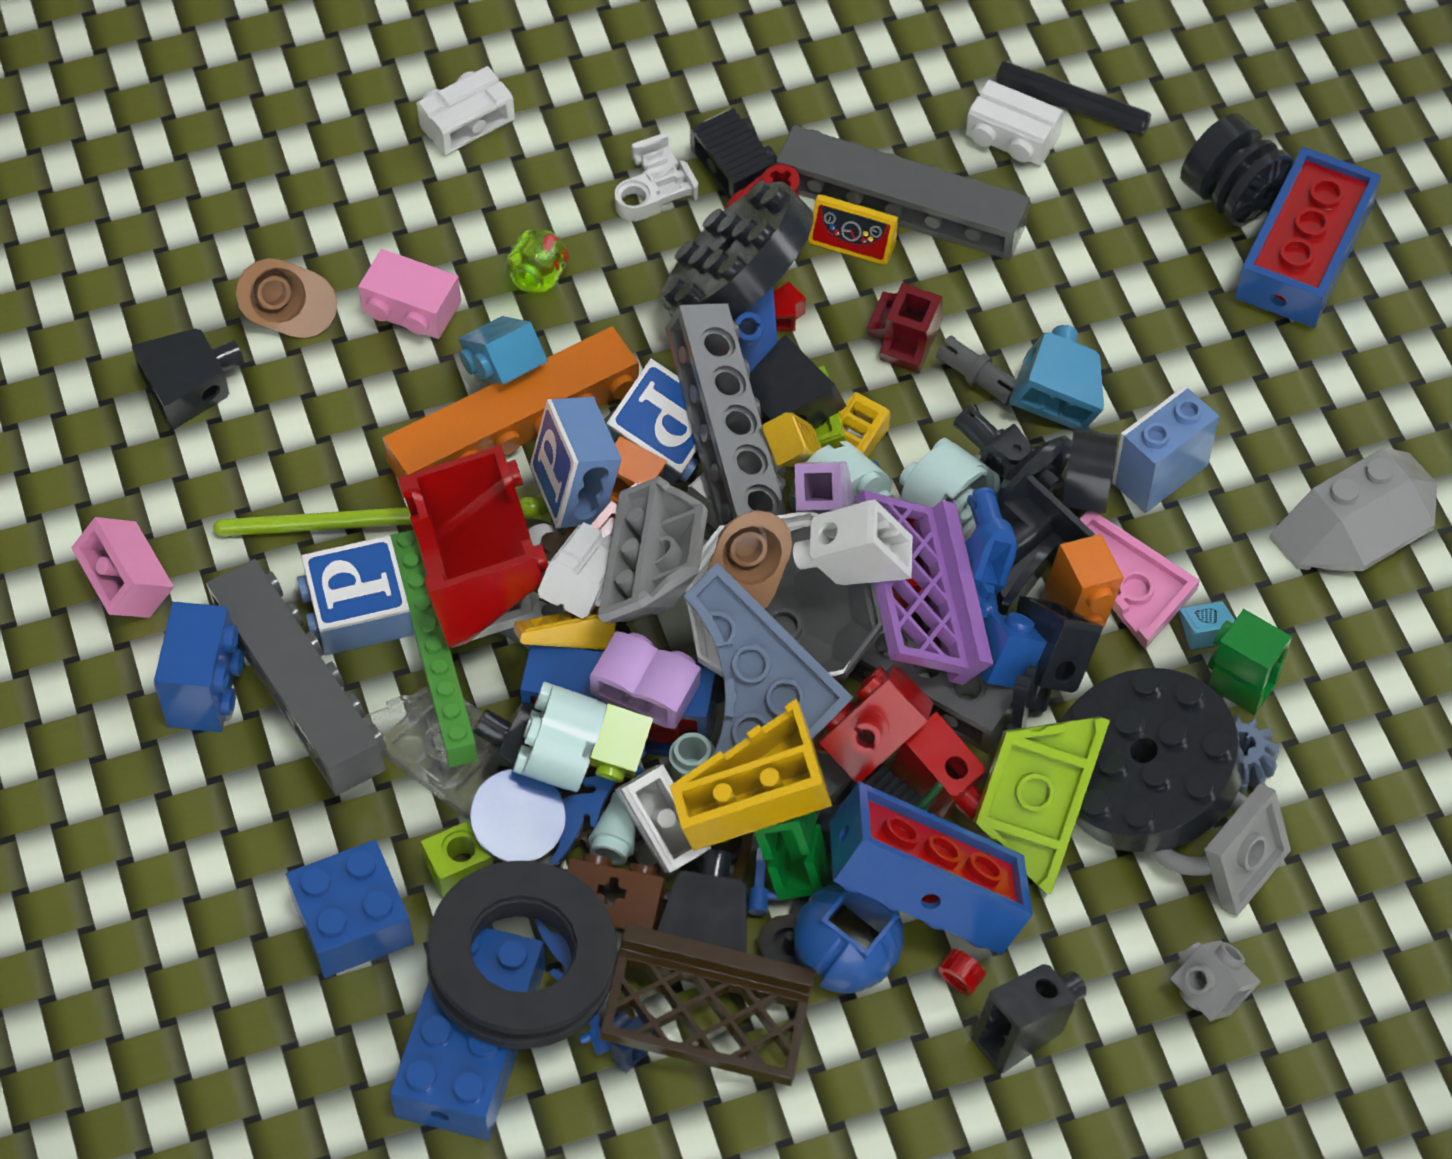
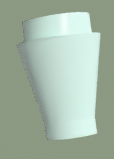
M617 792L612 794L610 803L588 838L591 845L590 854L611 859V865L625 864L627 857L633 855L635 847L636 825Z

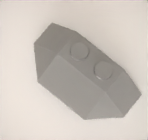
M1381 448L1312 488L1271 532L1270 539L1296 569L1310 570L1311 567L1326 570L1364 571L1433 530L1435 526L1437 482L1409 452Z
M659 476L620 491L598 617L603 623L632 622L649 615L662 613L675 605L699 573L708 509L703 503L684 491L671 486L668 481Z

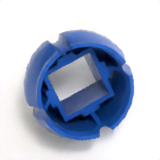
M836 882L816 890L809 898L808 903L802 906L796 917L794 925V951L797 961L802 967L816 970L815 974L821 978L820 986L824 989L836 993L850 994L870 988L887 977L890 969L895 967L902 954L904 930L900 913L888 909L881 902L861 893L849 892ZM842 905L846 906L879 932V935L867 950L830 922Z

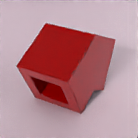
M788 281L773 291L777 332L796 331V320L805 314L806 298Z

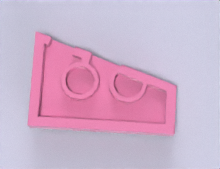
M1088 510L1080 520L1095 535L1102 534L1124 576L1112 609L1146 650L1198 590L1200 580L1097 512Z

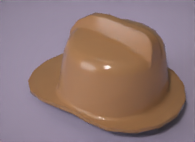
M270 258L256 261L243 271L237 281L235 295L238 307L245 317L258 325L283 334L300 338L316 336L330 326L336 315L337 299L334 289L329 282L319 274L289 262Z
M755 510L739 515L726 524L718 535L716 548L707 572L718 562L765 609L776 594L784 569L790 558L793 543L789 528L780 517L771 512Z

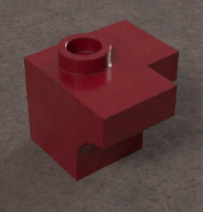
M905 283L901 284L898 293L882 292L867 326L868 335L883 340L879 351L880 360L920 373L943 320L942 296Z

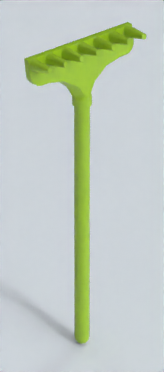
M542 493L536 497H524L522 500H519L525 519L536 518L552 524L551 514ZM408 507L220 519L214 523L213 531L216 535L224 537L411 525L412 523Z

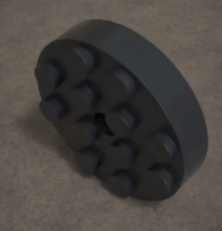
M764 181L756 183L746 195L735 201L724 211L720 208L713 211L703 222L704 230L695 240H689L679 248L675 254V259L678 262L660 293L663 306L673 316L679 305L728 303L732 320L736 319L760 300L795 261L811 232L814 219L812 210L784 182L766 184Z
M1143 668L1114 675L1086 691L1075 701L1063 717L1061 722L1094 717L1110 720L1076 820L1077 825L1084 832L1107 846L1129 852H1157L1179 847L1200 837L1220 821L1239 792L1244 773V750L1234 718L1228 706L1216 691L1189 674L1163 668ZM1154 758L1147 763H1142L1146 759Z

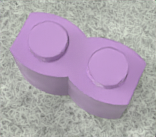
M615 631L590 674V693L608 704L653 718L652 723L676 729L700 686L701 668L696 665L689 655L683 652L658 650L648 638L641 634H627Z

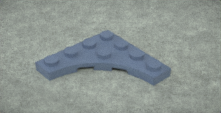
M718 562L683 596L706 626L720 659L724 678V720L714 755L719 751L724 754L748 737L746 733L758 724L762 728L786 711L784 706L796 698L807 722L812 739L853 699Z

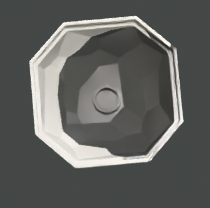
M812 510L778 515L789 528L793 545L776 594L765 610L838 683L844 682L883 630L874 583L840 585L832 581L818 567L800 570L794 561L793 546L795 542L810 540L811 520L815 515L819 514ZM725 525L719 526L703 546L699 573L685 590V594L707 573L716 548L718 535ZM686 601L697 660L700 664L723 678L721 663L714 642L706 626Z

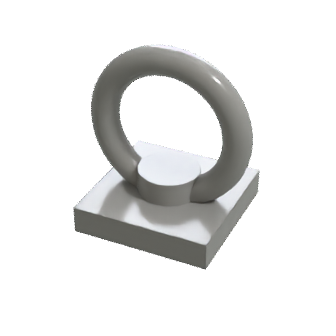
M1259 783L1248 798L1238 792L1230 806V809L1235 813L1205 848L1206 856H1184L1172 849L1150 852L1159 864L1170 871L1190 876L1212 874L1222 910L1235 916L1241 913L1291 851L1276 790Z

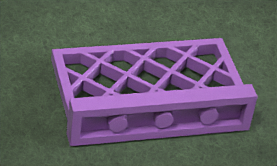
M863 490L855 496L856 504L875 499L913 536L912 578L922 588L917 593L906 580L873 582L890 659L946 671L949 682L965 684L993 665V660L956 503L942 500L931 508ZM906 518L915 519L913 522L915 530L905 520ZM917 555L922 559L923 568L914 560ZM892 587L909 604L906 609L894 598ZM926 595L931 599L933 610L923 600ZM914 611L931 629L927 634L911 617ZM901 627L918 645L916 649L904 646ZM935 636L940 639L942 651L932 641Z

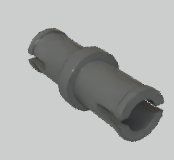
M952 335L946 338L944 343L948 345L947 349L941 345L937 351L936 358L966 377L965 382L972 387L978 385L1002 401L1004 405H1009L1011 392L1016 380L993 365V359L988 355L982 354L980 356L956 340Z

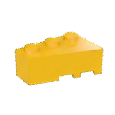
M797 698L784 706L785 712L762 728L758 724L746 733L748 737L724 754L719 751L670 785L682 831L693 851L832 806L808 725Z

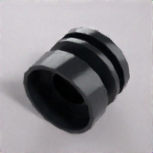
M1231 113L1216 121L1195 142L1182 165L1180 179L1203 200H1212L1214 209L1218 213L1224 214L1234 226H1244L1264 213L1276 200L1294 164V160L1284 150H1279L1272 140H1262L1260 131L1240 114Z

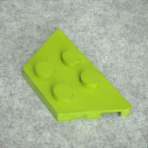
M1094 717L1005 730L1002 733L973 821L995 843L1024 855L1027 876L1046 893L1052 894L1110 722L1108 719Z

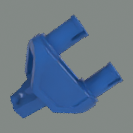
M987 487L974 490L972 492L973 496L968 495L967 497L976 528L971 534L972 536L965 541L984 622L988 613L999 614L996 595L1006 586L1017 550L1013 527L1002 518L996 499V492L994 489ZM929 598L925 602L931 603V599Z

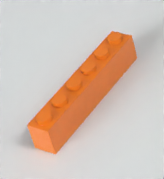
M611 326L547 357L548 362L505 384L494 383L384 436L383 443L386 462L396 477L399 478L499 445L502 446L505 455L512 454L521 445L537 438L548 399L594 397L598 407L615 399H623L639 376V362L614 327Z

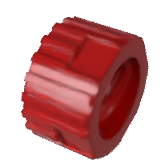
M952 949L938 967L939 974L949 985L959 992L969 995L974 993L987 975L983 966L978 961L958 949Z

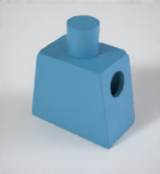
M1056 326L1052 333H1043L1025 355L1010 396L1009 404L1072 429L1074 427L1087 429L1104 409L1100 355L1095 350L1077 343L1078 332L1072 326Z

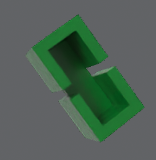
M1243 609L1233 623L1226 620L1215 636L1213 644L1218 647L1207 665L1212 670L1208 685L1219 695L1256 715L1279 682L1284 665L1283 661L1286 658L1292 636Z
M815 812L754 831L764 860H768L767 869L778 900L811 896L816 890L826 886L831 856L820 824L816 825L817 816Z

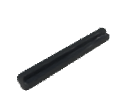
M1003 61L997 71L996 82L998 84L1136 134L1144 135L1150 125L1151 113L1149 111L1020 65Z

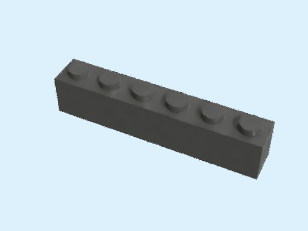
M793 125L776 160V165H789L798 172L800 184L797 193L801 196L816 200L818 194L897 216L898 226L1011 260L1027 224L1030 197L1013 190L982 183L974 178L946 172L935 166L910 161L892 153H884L861 146L853 141H845L825 135L817 130Z
M253 559L207 582L213 605L228 607L232 625L238 626V647L244 650V656L335 796L386 771L381 752L387 749L379 729L375 724L366 725L363 720L365 713L356 695L353 692L348 695L345 694L341 688L344 686V681L339 670L332 661L325 664L321 658L324 653L317 637L312 631L305 634L301 628L303 620L292 601L284 603L281 598L283 591L274 573L271 571L265 574L256 559Z

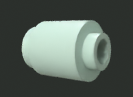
M686 733L674 741L669 750V776L673 783L714 755L715 747L705 736L699 733Z

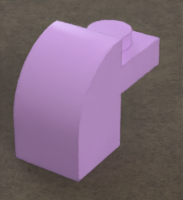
M805 462L795 464L796 511L812 510L817 514H822L852 505V485L847 462Z

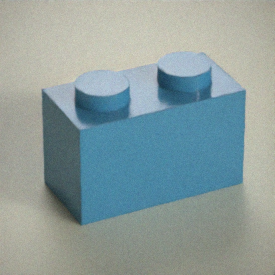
M501 316L458 338L463 349L459 352V356L466 371L470 375L474 374L477 378L505 384L548 362L530 321Z

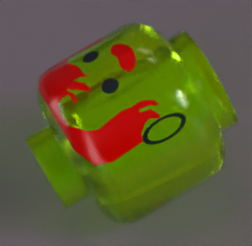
M532 229L527 230L519 237L508 255L506 266L511 280L520 289L531 293L549 291L556 285L565 270L569 255L566 246L558 235L548 230Z

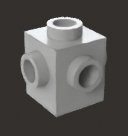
M1222 940L1205 944L1200 942L1193 944L1179 958L1178 962L1182 966L1171 978L1181 989L1180 995L1182 999L1193 1009L1201 1011L1210 1021L1231 1016L1261 982L1244 964L1245 958L1241 952Z

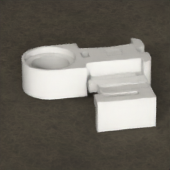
M666 132L632 144V158L636 165L642 164L645 171L641 175L622 181L616 187L615 209L621 218L628 221H639L659 214L660 206L689 195H692L694 201L698 199V181L687 162L679 161L678 165L668 146V135ZM630 194H638L645 199L642 204L637 206L627 205L622 200Z

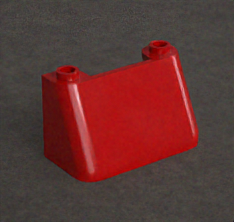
M501 445L398 478L403 498H405L411 514L410 520L418 539L427 577L424 578L427 591L449 649L469 643L539 587L543 579L542 573L546 572L549 565L542 544L533 546L516 491V487L524 485L516 459L507 462Z

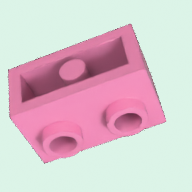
M384 249L380 250L358 286L362 312L375 320H386L406 327L414 334H425L436 339H440L461 303L458 275Z
M95 517L71 547L109 615L150 618L174 588L136 521Z

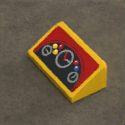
M818 194L808 242L822 248L880 265H886L896 245L898 217Z

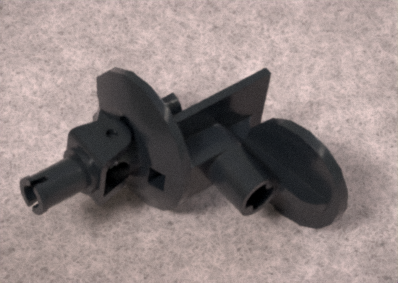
M971 404L957 416L953 426L959 429L980 449V461L996 472L1000 478L1001 486L996 494V499L1002 518L1013 527L1017 544L1015 559L1006 586L998 593L999 599L1002 602L998 612L1000 615L1008 616L1010 612H1014L1017 608L1020 595L1027 596L1050 562L1054 563L1060 544L1091 537L1095 533L1052 494V486L1058 481L1069 460L1073 441L1064 435L1039 446H1030L1029 441L1015 424H1012L1006 430H998Z

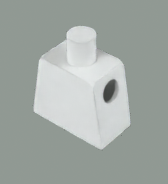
M875 499L815 515L811 520L810 540L795 542L793 557L796 566L800 570L818 567L832 581L840 585L906 580L912 578L913 536Z

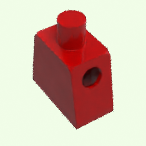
M935 712L929 717L928 722L900 746L890 770L901 781L906 782L908 787H912L915 792L920 793L922 797L926 795L936 782L942 783L943 789L927 809L942 819L947 818L953 811L958 809L975 826L977 824L973 819L982 796L977 787L986 770L945 720Z

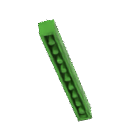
M414 530L392 534L390 536L410 610L412 628L449 768L478 761L473 732L452 655L427 591L424 579L427 577L418 539Z

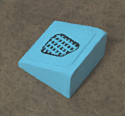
M1223 601L1181 608L1178 612L1190 650L1216 646L1213 644V641L1226 620L1232 623L1235 621Z

